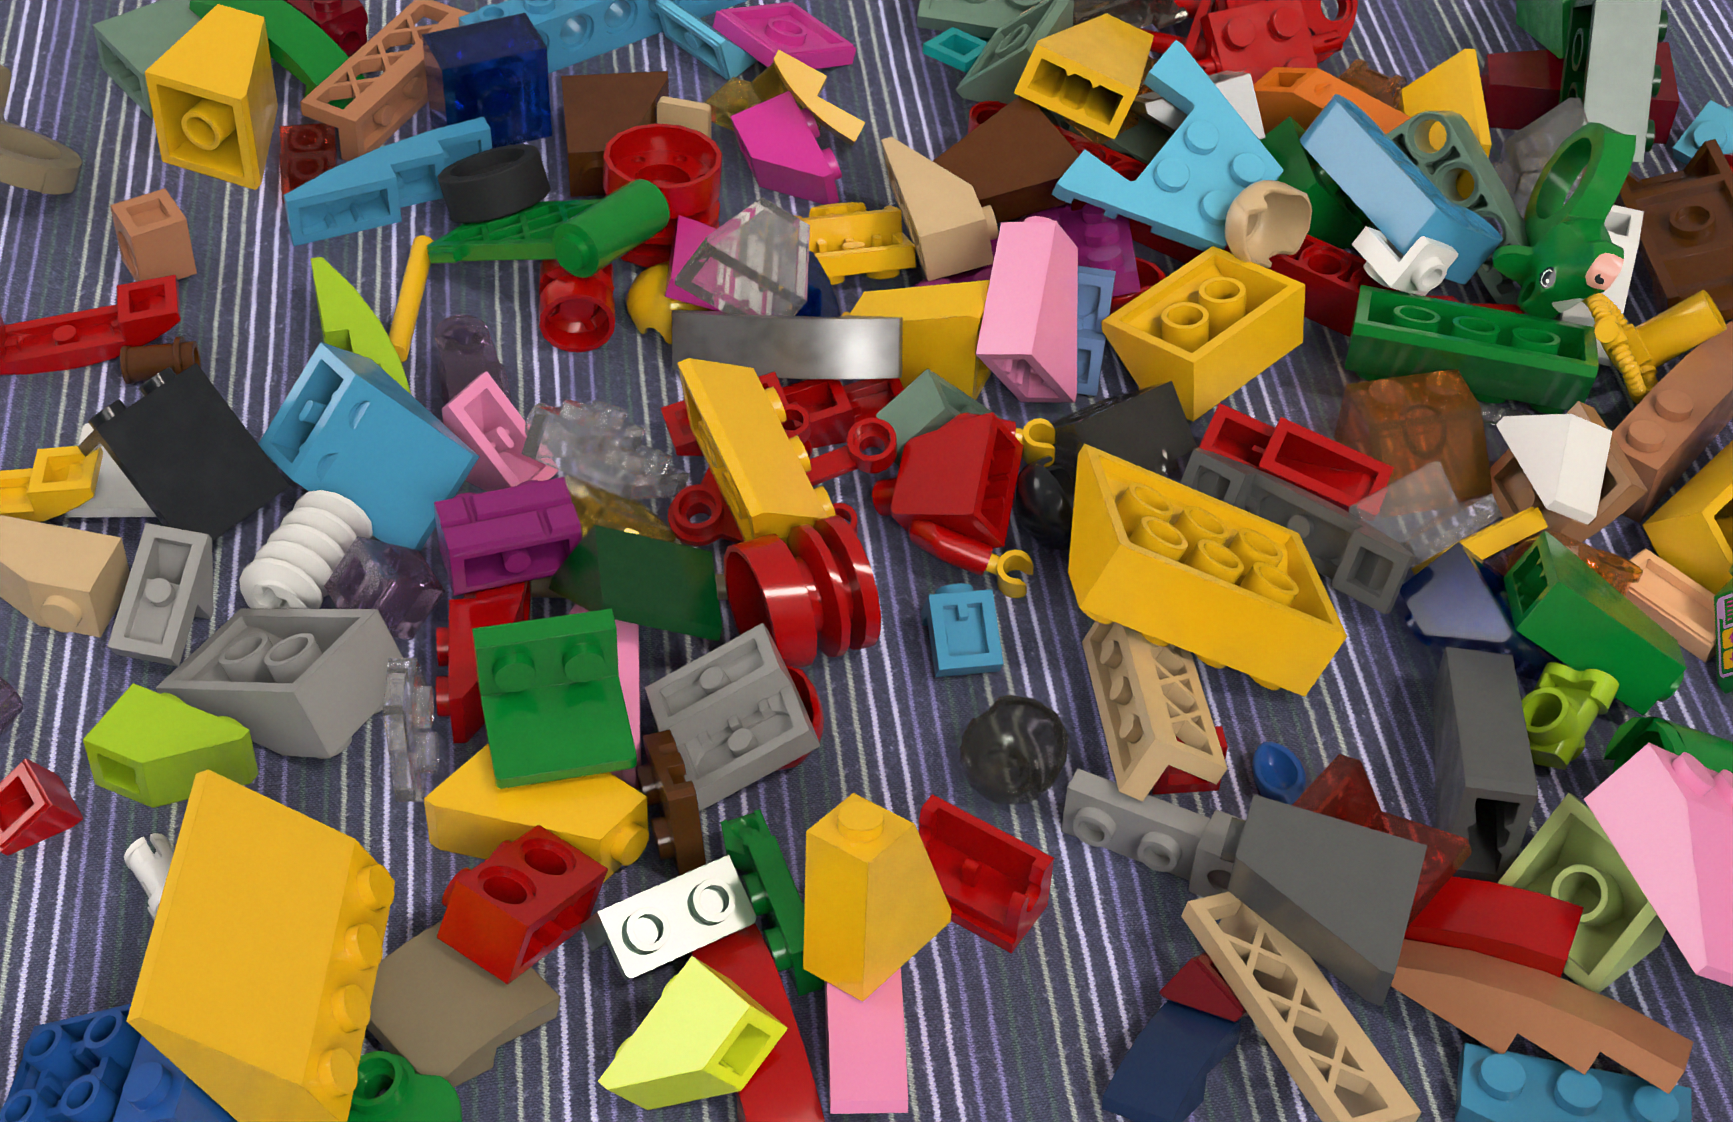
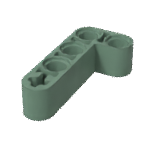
M1424 111L1416 114L1386 134L1450 202L1477 213L1486 221L1492 217L1501 224L1503 240L1496 249L1508 245L1529 247L1523 217L1471 127L1462 115L1454 111ZM1436 121H1439L1445 127L1447 133L1446 142L1439 151L1435 150L1429 141V131ZM1463 169L1471 173L1475 182L1474 190L1467 199L1463 198L1456 188V179ZM1491 253L1477 272L1488 292L1498 304L1517 305L1520 290L1517 291L1515 289L1512 279L1504 276L1493 267Z

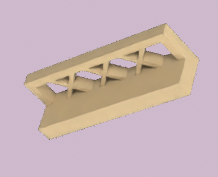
M1095 621L1083 639L1082 645L1119 792L1144 801L1168 765L1217 785L1228 768L1191 652L1172 644L1166 647L1158 646L1149 642L1138 631L1116 622L1102 624ZM1176 736L1184 743L1177 741Z
M1230 892L1187 902L1181 915L1322 1122L1417 1121L1421 1114L1420 1109L1306 952ZM1221 919L1219 925L1215 920Z

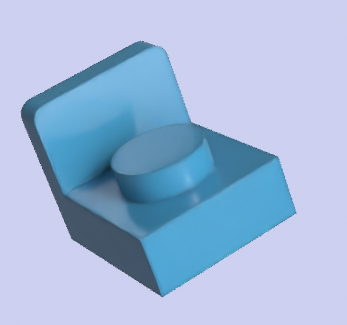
M958 583L942 586L935 590V594L928 595L920 614L922 625L928 626L935 677L999 672L1004 663L993 589L974 591L971 584Z

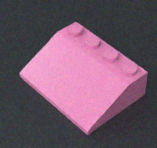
M1648 743L1586 796L1584 800L1694 973L1733 987V773L1726 769L1718 773L1704 767L1700 761L1687 752H1683L1679 756Z

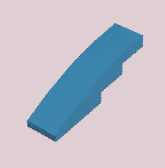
M480 117L433 129L380 147L334 167L284 195L290 239L293 246L402 222L400 208L444 198L437 178L442 170L463 158L492 149L491 128L486 119Z

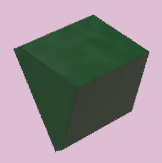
M594 525L552 576L549 586L550 590L589 611L612 608L614 620L719 641L722 622L711 551Z

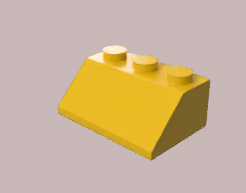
M1463 49L1402 88L1397 110L1411 118L1424 111H1454L1462 115L1489 158L1492 143L1476 49ZM1436 121L1429 131L1430 144L1437 151L1444 146L1447 135L1445 127L1439 121ZM1463 169L1456 179L1457 191L1465 199L1472 194L1475 183L1473 176L1466 169Z
M1212 246L1101 321L1102 332L1147 400L1194 422L1303 343L1305 284L1256 263L1244 262L1235 258L1232 253Z
M693 358L677 363L690 428L744 541L768 534H776L787 545V537L792 527L809 524L813 527L816 520L836 515L825 488L820 486L813 489L806 475V472L811 471V464L802 441L798 436L789 439L781 424L787 421L786 413L781 399L773 386L764 390L754 368Z
M1733 440L1642 524L1654 550L1661 559L1714 595L1733 578L1729 572V569L1733 566Z

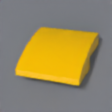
M778 49L773 59L774 67L794 99L802 108H807L820 125L836 137L853 146L865 122L819 97L827 81L826 75Z

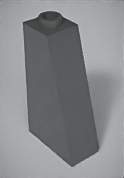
M1445 647L1433 688L1437 875L1498 883L1517 858L1538 798V785L1513 656Z

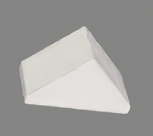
M1573 414L1504 416L1496 426L1545 508L1588 525L1597 515L1612 431Z

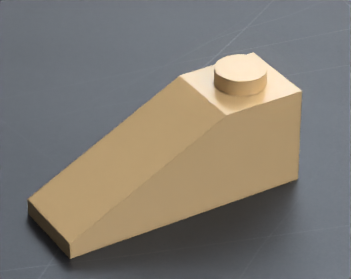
M893 137L881 139L889 184L898 207L902 212V217L911 240L915 245V250L927 281L993 264L990 240L998 239L999 231L991 205L981 207L971 184Z
M0 515V597L39 626L52 628L64 633L74 632L101 638L122 601L130 575L122 537Z

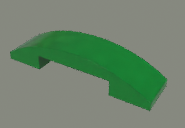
M284 0L190 1L189 9L201 19L217 4L265 17L270 57L306 85L304 98L349 59L347 54L319 26ZM361 73L360 75H358V76L356 77V80H361V79H366V78H365V77L363 76V74ZM354 99L333 100L327 104L344 109Z

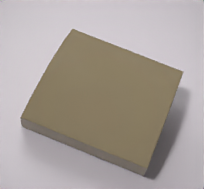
M440 921L410 939L381 960L378 966L370 1006V1021L366 1027L389 1053L400 1055L408 1060L417 1074L442 1076L453 1087H456L493 1068L497 1047L555 1019L561 997L532 967L507 985L436 938L442 923Z

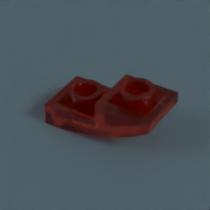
M325 123L279 126L281 145L279 157L283 204H285V194L338 166L335 127Z

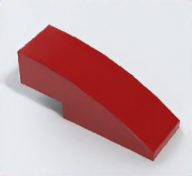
M1221 403L1218 404L1198 447L1236 460L1289 482L1340 507L1365 522L1372 520L1394 467L1283 417H1280L1276 427H1273Z
M1420 874L1404 939L1471 950L1541 970L1560 978L1567 962L1584 907L1538 892L1494 882L1446 875Z

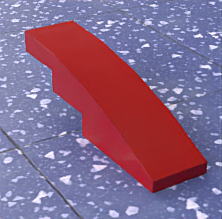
M775 371L758 377L764 390L772 386L775 388L783 406L797 404L808 411L811 424V434L808 440L812 445V449L846 443L848 431L856 422L865 418H877L876 414L904 390L899 378L864 379L842 386L840 379H807L781 387ZM685 400L661 407L662 416L677 456H704L690 428ZM790 420L782 426L786 430H796L801 427L802 423L797 420Z

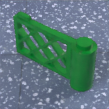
M636 179L603 199L542 201L501 218L478 223H464L426 247L431 263L557 259L558 263L572 275L586 278L594 275L661 232L668 225L670 217L669 205L664 194L656 185L648 180Z

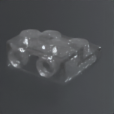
M565 399L562 407H552L544 403H538L532 408L525 424L527 438L521 454L626 499L675 497L686 487L690 476L689 473L670 466L671 455L655 448L641 445L646 429L625 421L628 412L615 405L593 400L591 406Z

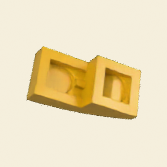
M78 446L37 449L33 468L0 471V515L44 522L81 506L94 497L103 458L102 448H98L86 457Z

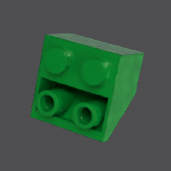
M1289 116L1265 135L1266 138L1260 139L1261 143L1284 170L1278 181L1308 194L1312 206L1308 235L1340 249L1355 248L1352 245L1354 240L1366 226L1374 229L1373 224L1302 146L1299 139L1305 133V130Z

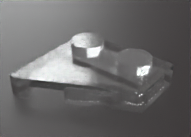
M388 658L383 718L396 802H423L426 773H438L439 768L438 733L430 732L434 713L432 686L427 685L417 658Z

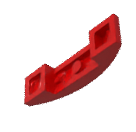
M176 275L117 285L116 305L8 325L4 324L0 314V375H28L76 369L120 356V350L123 346L137 347L153 341L181 321L179 283Z
M756 923L686 954L687 962L693 956L731 979L788 1028L742 1091L735 1092L739 1122H825L813 1074L789 999L770 951Z

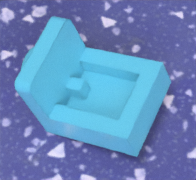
M1710 100L1673 146V157L1687 165L1702 144L1716 139L1723 155L1733 153V106L1725 108Z

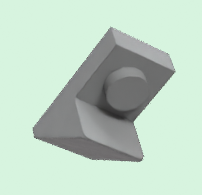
M145 523L107 646L115 655L179 667L193 618L211 619L214 611L212 538L208 534Z

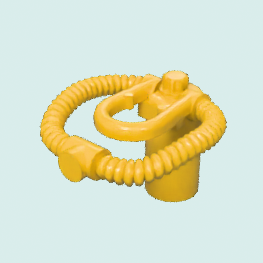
M1705 290L1697 292L1636 327L1633 324H1627L1628 320L1624 318L1621 310L1604 294H1594L1582 300L1594 318L1595 337L1600 341L1613 365L1623 374L1628 394L1637 405L1658 383L1655 376L1657 374V367L1727 330L1719 309Z

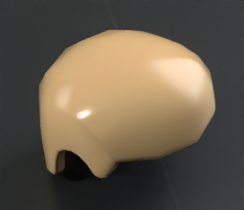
M1274 180L1258 181L1243 189L1229 207L1224 230L1225 240L1235 258L1270 268L1272 266V262L1269 260L1270 257L1277 254H1296L1310 229L1312 206L1308 194L1286 183Z

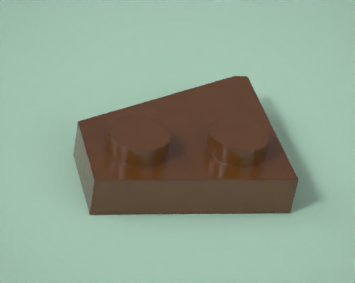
M669 729L643 736L647 764L636 766V774L640 792L647 796V807L657 804L661 817L651 819L659 858L661 861L673 858L678 876L706 865L697 794L692 780L687 782L684 775H687L685 764Z

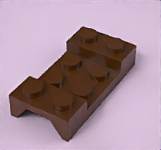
M1716 139L1702 144L1683 170L1645 179H1639L1629 171L1613 205L1644 211L1638 250L1652 279L1653 299L1659 313L1697 292L1705 290L1716 304L1725 321L1733 319V172Z

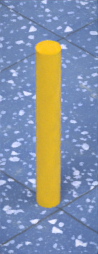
M420 235L413 239L388 336L400 357L401 363L405 362L408 358L431 265L426 246L434 241L425 235Z

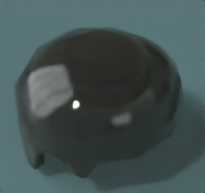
M1015 695L1000 696L988 710L980 716L972 718L961 737L962 743L958 750L959 767L970 786L995 804H1027L1042 796L1057 780L1067 759L1069 735L1059 715L1039 700Z

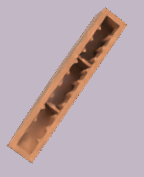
M1733 321L1726 324L1727 330L1701 343L1687 354L1612 431V436L1648 490L1638 501L1622 513L1624 516L1640 523L1733 418Z

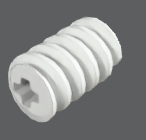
M317 490L309 491L296 501L293 510L283 518L280 527L271 533L267 544L257 551L254 560L243 569L239 581L240 590L247 605L254 609H320L323 597L331 594L336 580L345 575L349 566L348 563L357 559L361 546L368 544L373 534L372 523L366 513L353 501L338 493Z

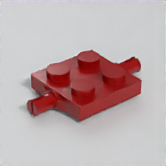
M1269 0L1212 12L1201 17L1200 22L1206 42L1205 59L1197 60L1196 62L1208 76L1223 71L1251 73L1254 85L1273 67L1318 68L1317 55L1341 51L1343 40L1334 41L1342 36L1338 30L1312 35L1306 23L1301 0Z

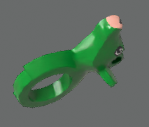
M1589 122L1565 139L1546 163L1534 185L1524 215L1529 247L1520 245L1501 246L1492 253L1493 267L1521 286L1517 305L1525 314L1553 319L1556 315L1570 309L1585 298L1606 291L1620 273L1624 261V249L1612 243L1604 223L1630 171L1635 154L1636 135L1622 134L1602 123ZM1588 164L1586 172L1583 178L1581 179L1577 189L1574 191L1572 196L1563 206L1565 198L1571 186L1573 185L1574 181L1581 173V171L1584 169V167Z

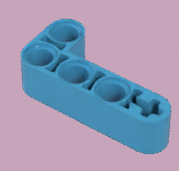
M1335 94L1299 139L1309 154L1403 256L1422 236L1453 247L1457 251L1458 257L1447 269L1445 276L1447 280L1465 285L1503 240L1501 234L1483 217L1465 207L1450 202L1362 109L1341 95Z

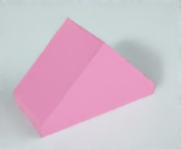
M487 371L480 374L442 408L443 424L480 456L465 481L488 492L514 487L528 480H550L561 469Z

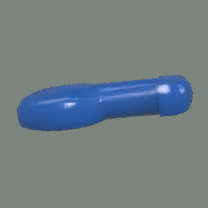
M1272 741L1260 744L1252 757L1251 769L1254 783L1261 796L1312 811L1303 795L1306 788V773L1301 761L1292 751L1281 744Z

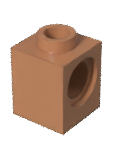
M166 188L110 205L122 261L136 282L176 275L177 280L197 274L187 219Z

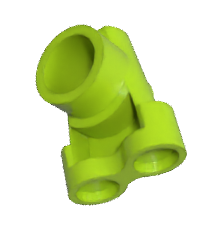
M1549 662L1545 665L1534 691L1526 695L1521 701L1533 764L1565 770L1570 761L1580 756L1585 748L1584 737L1597 714L1601 715L1608 712L1619 688V683L1613 676L1597 669L1576 671L1557 662Z

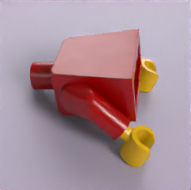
M968 412L960 413L939 429L911 438L904 445L898 476L878 480L873 486L872 500L874 507L881 516L892 515L909 533L910 540L917 547L948 564L982 576L984 571L997 575L998 588L1004 595L1009 598L1024 597L1027 593V585L1018 578L1008 576L1007 573L1012 570H1020L1025 574L1033 575L1034 566L1030 556L1026 552L1016 549L1007 551L1001 556L993 554L992 551L993 548L1005 546L1021 457L1027 464H1030L1040 458L1051 456L1053 460L1046 463L1044 467L1052 465L1055 460V447L1053 446L1055 443V429L1048 420L1042 418L1033 419L1024 426V429L1016 428L1015 421L1000 419L994 412L982 415Z

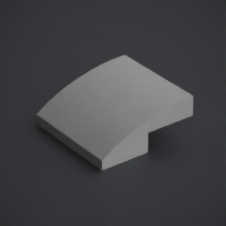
M763 623L645 687L658 731L670 729L678 752H680L685 764L687 774L684 775L686 782L691 780L697 794L699 812L821 746L790 673L768 629Z

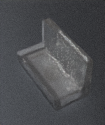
M1433 461L1419 467L1349 507V513L1383 532L1415 555L1411 566L1424 562L1503 516L1492 493L1459 503L1439 461Z

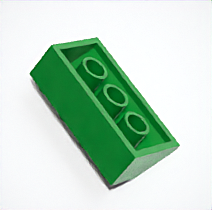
M1361 285L1344 369L1354 370L1356 375L1370 381L1383 382L1389 380L1390 377L1413 381L1414 386L1429 392L1440 393L1450 388L1471 392L1474 398L1487 403H1503L1506 399L1530 403L1533 409L1542 413L1562 414L1565 410H1570L1578 401L1585 403L1595 382L1599 363L1594 333L1595 328L1591 326Z

